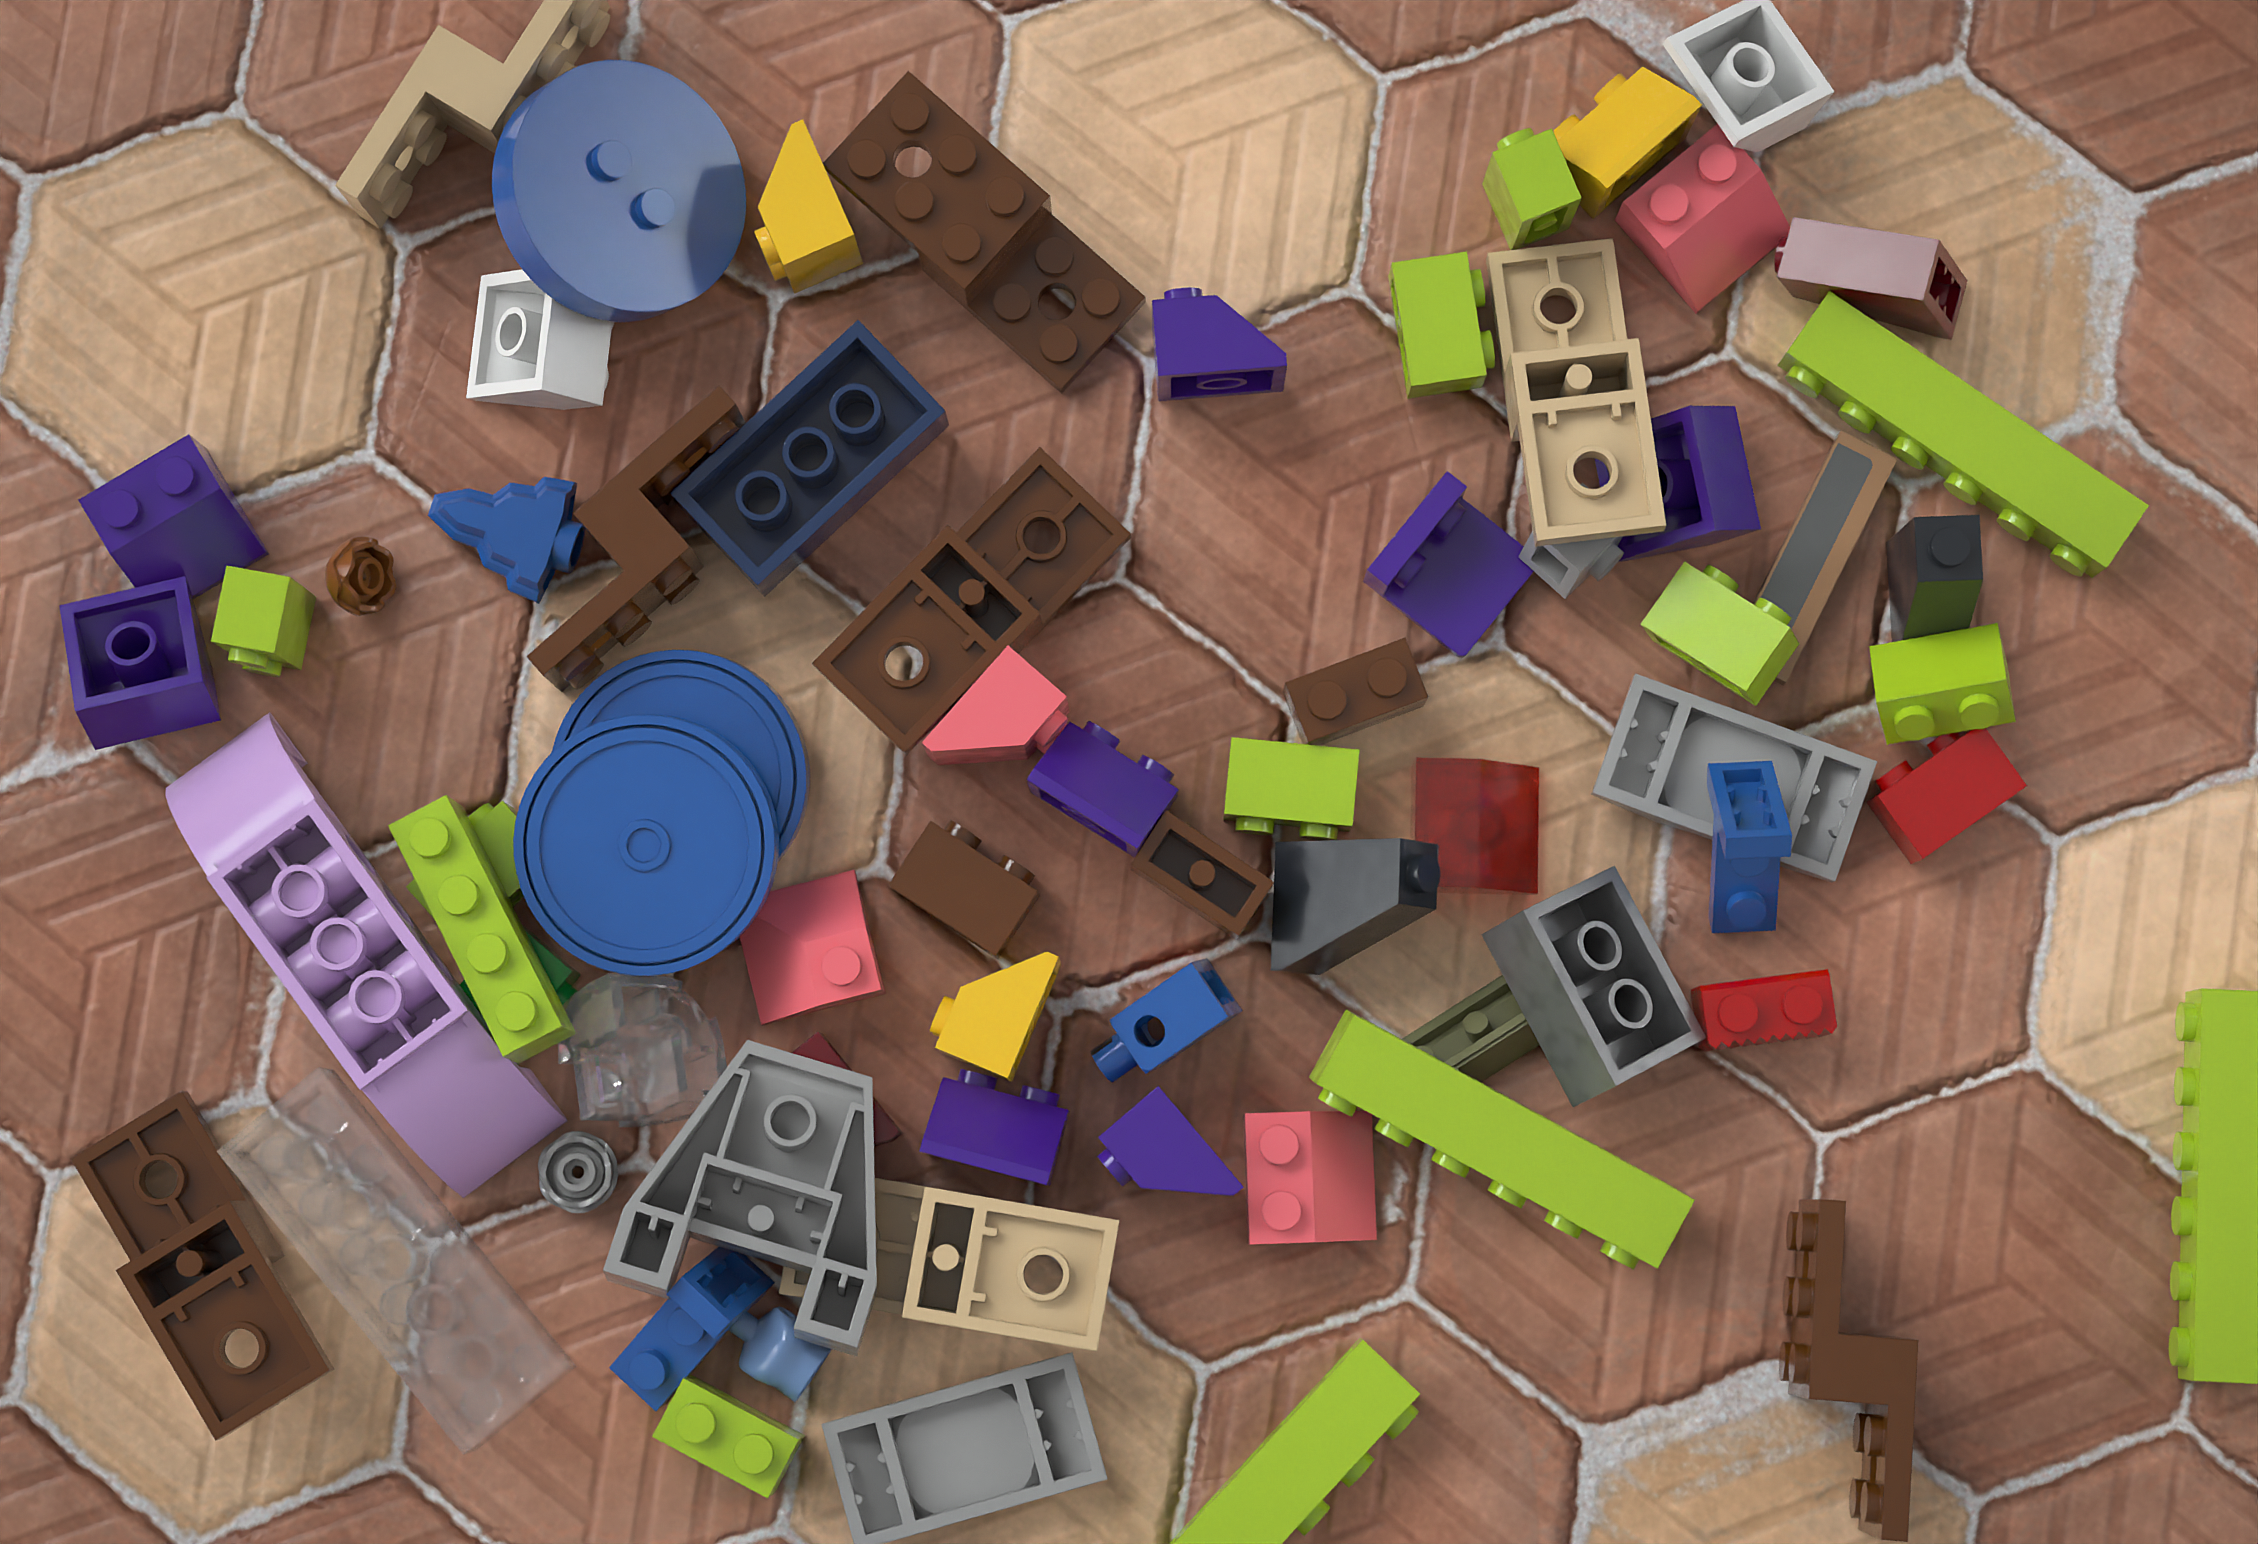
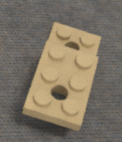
M544 0L504 63L438 25L335 185L361 218L381 229L389 216L396 218L408 204L413 192V186L410 183L422 164L429 166L440 154L446 142L447 135L443 131L447 125L495 153L502 131L518 106L540 87L563 73L576 68L574 63L585 46L593 47L599 42L610 21V14L607 13L610 6L607 0Z
M1613 238L1488 253L1486 265L1511 442L1520 441L1535 547L1664 531L1666 520L1639 338H1627ZM1552 295L1564 296L1572 302L1576 314L1573 319L1565 324H1554L1542 315L1540 309L1541 302ZM1584 458L1598 459L1606 465L1609 471V481L1598 489L1585 488L1574 477V465Z
M875 1178L877 1294L872 1310L900 1314L902 1318L1091 1351L1098 1350L1120 1220ZM1037 1255L1054 1257L1060 1263L1063 1270V1279L1060 1286L1048 1294L1034 1292L1025 1281V1267ZM784 1266L779 1294L803 1298L810 1274Z

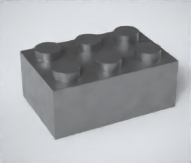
M1615 865L1519 912L1481 934L1572 1107L1629 1080L1707 1038Z

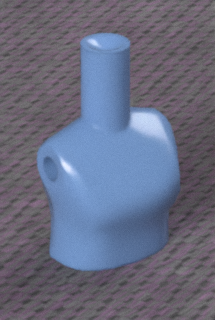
M783 1307L773 1308L759 1320L748 1312L744 1313L729 1330L744 1341L739 1357V1367L755 1380L775 1387L795 1403L832 1349L795 1338L794 1325L797 1316Z

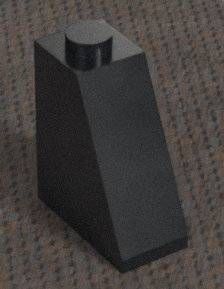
M1980 515L1912 518L1886 542L1892 642L1969 628L1983 582Z
M1403 838L1275 842L1270 970L1305 975H1321L1436 910L1437 887L1441 877L1438 863L1439 844Z

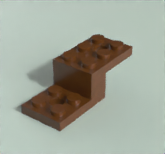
M909 71L823 162L824 168L829 175L918 252L923 272L1061 394L1146 302V297L1052 215L1051 198L1046 191ZM920 147L931 156V165L923 175L919 177H906L896 169V158L906 148ZM1051 289H1063L1073 296L1075 308L1068 317L1061 320H1052L1044 316L1039 309L1041 297Z
M720 385L573 512L576 518L623 572L526 656L538 671L561 692L570 685L575 689H579L587 684L603 668L604 663L600 660L602 656L618 642L623 647L632 644L651 626L652 621L648 616L666 600L671 605L678 603L698 585L700 580L696 574L704 567L686 541L657 509L663 503L668 507L676 505L677 503L670 493L746 423L736 403Z
M1039 447L957 532L947 525L812 664L907 756L946 716L1007 646H1010L1019 654L1131 539V533ZM1047 521L1056 526L1060 532V540L1054 550L1045 554H1037L1031 552L1025 546L1023 536L1025 530L1032 523ZM900 646H911L917 649L923 657V666L920 673L907 681L894 679L886 670L888 655Z
M188 1091L178 1092L70 1158L130 1262L118 1268L116 1272L215 1441L226 1437L334 1370L330 1360L272 1264L285 1255ZM159 1161L171 1164L178 1176L175 1190L171 1195L163 1199L154 1197L148 1191L145 1182L149 1168ZM237 1329L250 1331L256 1337L259 1344L257 1358L251 1365L245 1368L231 1363L225 1351L228 1337Z
M1799 1199L1798 1212H1789L1786 1228L1787 1250L1796 1251L1795 1277L1786 1276L1783 1287V1314L1792 1316L1791 1342H1782L1779 1378L1780 1381H1789L1788 1394L1813 1400L1865 1403V1413H1856L1853 1425V1448L1855 1452L1862 1453L1861 1479L1853 1478L1849 1495L1851 1518H1859L1858 1530L1880 1540L1908 1542L1919 1340L1896 1336L1839 1332L1846 1201Z

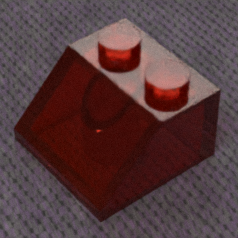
M1416 757L1411 766L1410 840L1439 844L1438 863L1441 877L1437 893L1538 894L1539 767L1485 759Z

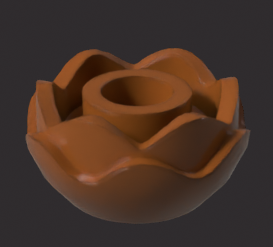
M372 537L348 539L338 546L332 553L325 569L326 587L334 602L355 616L372 614L382 610L385 602L395 593L397 586L393 576L392 567L394 560L391 552L378 545V541Z

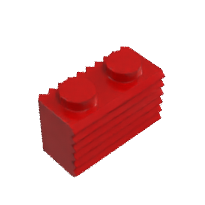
M1828 969L1700 985L1691 989L1693 1013L1707 1037L1698 1042V1047L1705 1052L1714 1049L1722 1050L1728 1047L1732 1049L1753 1044H1770L1791 1039L1795 1041L1802 1038L1822 1037L1832 1034L1837 1028Z

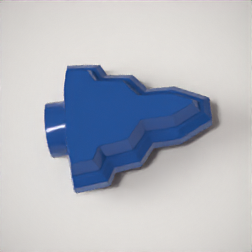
M545 476L535 486L509 483L495 494L470 488L435 494L428 516L455 542L476 548L483 567L505 577L510 592L538 604L553 578L555 570L570 574L575 569L583 547L586 530L581 523L572 520L577 483Z

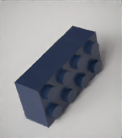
M857 320L670 494L688 517L765 597L949 426L946 411L872 333Z

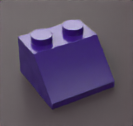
M1186 287L1168 290L1164 292V299L1152 300V333L1158 401L1283 392L1287 370L1286 353L1217 295L1203 296L1202 289Z
M1689 405L1652 418L1651 424L1666 527L1662 532L1623 536L1617 547L1624 554L1618 562L1713 545L1761 530L1736 407ZM1595 459L1601 488L1609 481V471L1603 462Z
M189 434L78 499L108 552L135 588L186 576L192 597L195 599L223 582L226 565L245 569L269 555L207 448Z
M186 576L59 605L74 708L95 750L221 721L212 665Z
M1088 721L1083 729L1069 722L1028 776L1027 783L1030 793L1135 858L1165 811L1170 810L1178 797L1179 789L1170 784L1174 774L1145 755H1142L1136 763L1115 750L1120 740L1091 721Z
M960 1069L957 1080L943 1077L919 1152L1050 1186L1070 1112L1067 1109L1057 1107L1060 1095L1022 1085L1020 1097L995 1091L998 1078L965 1069Z
M1159 1086L1098 1137L1106 1149L1097 1157L1122 1187L1133 1179L1141 1189L1234 1196L1243 1188V1185Z

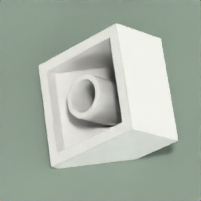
M1743 0L1668 37L1663 43L1669 55L1733 147L1760 152L1805 129L1834 93L1830 84L1771 0Z
M522 269L482 275L466 398L482 402L561 410L603 406L604 390L609 379L607 364L611 330L615 322L591 318L570 310L544 293Z

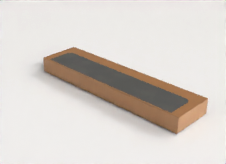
M1843 431L1837 434L1753 602L1755 605L1760 597L1778 606L1792 618L1787 626L1791 628L1800 644L1774 680L1781 685L1787 682L1898 459Z

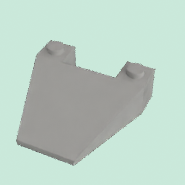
M747 1040L624 1206L603 1269L607 1281L670 1300V1297L666 1294L676 1283L689 1239H696L810 1274L794 1325L795 1338L857 1356L877 1294L872 1077Z

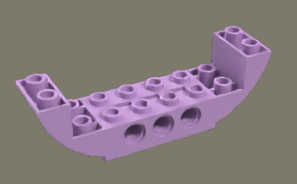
M269 712L166 787L165 796L169 809L192 853L206 873L209 883L359 1090L366 1094L389 1124L425 1164L450 1188L464 1198L568 1120L531 1069L519 1067L516 1062L502 1056L482 1015L304 773L302 767L307 762Z

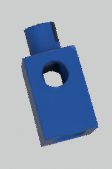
M1208 958L1194 961L1111 1018L1109 1021L1116 1034L1090 1052L1098 1068L1112 1083L1137 1065L1147 1074L1160 1068L1243 1010ZM1154 1017L1160 1019L1165 1028V1036L1159 1041L1152 1038L1148 1031V1021Z

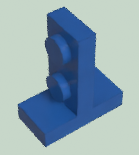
M1772 761L1708 763L1707 788L1714 813L1708 914L1711 932L1776 931L1781 857H1791L1792 832Z
M717 1247L676 1282L666 1294L670 1297V1300L667 1299L609 1368L653 1410L657 1411L676 1392L682 1379L691 1375L739 1318L754 1306L775 1282L745 1254Z

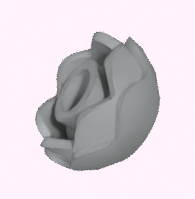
M572 1131L563 1134L544 1148L538 1160L539 1187L542 1195L551 1204L568 1212L585 1213L597 1208L611 1196L616 1187L618 1179L616 1157L605 1141L589 1133ZM577 1166H581L584 1169V1175L579 1179L573 1175V1169Z

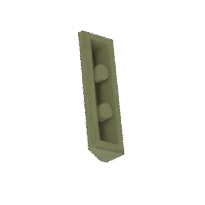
M1503 975L1402 1038V1040L1480 1082H1483L1540 1045Z

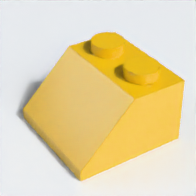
M1641 67L1628 80L1622 73L1616 75L1593 98L1598 104L1595 109L1582 120L1575 114L1569 116L1553 131L1582 197L1579 205L1592 219L1596 218L1686 139L1702 106L1694 95L1645 67Z
M804 120L795 122L789 128L758 205V210L765 226L754 231L775 281L787 276L794 294L863 264L855 235Z
M1044 952L961 986L955 1000L944 996L930 1028V1032L939 1037L935 1048L941 1053L1012 1082L1062 964L1059 956Z

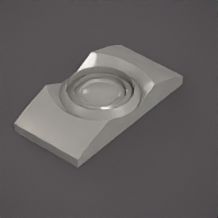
M1635 673L1591 795L1657 823L1712 840L1714 813L1707 788L1708 763L1772 761L1792 832L1791 857H1781L1780 867L1833 883L1836 881L1877 761Z
M1073 1352L821 1424L854 1544H884L1108 1479Z

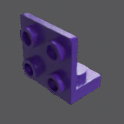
M1447 471L1370 565L1363 582L1453 654L1463 658L1534 571L1519 558L1524 546L1463 499L1467 486Z

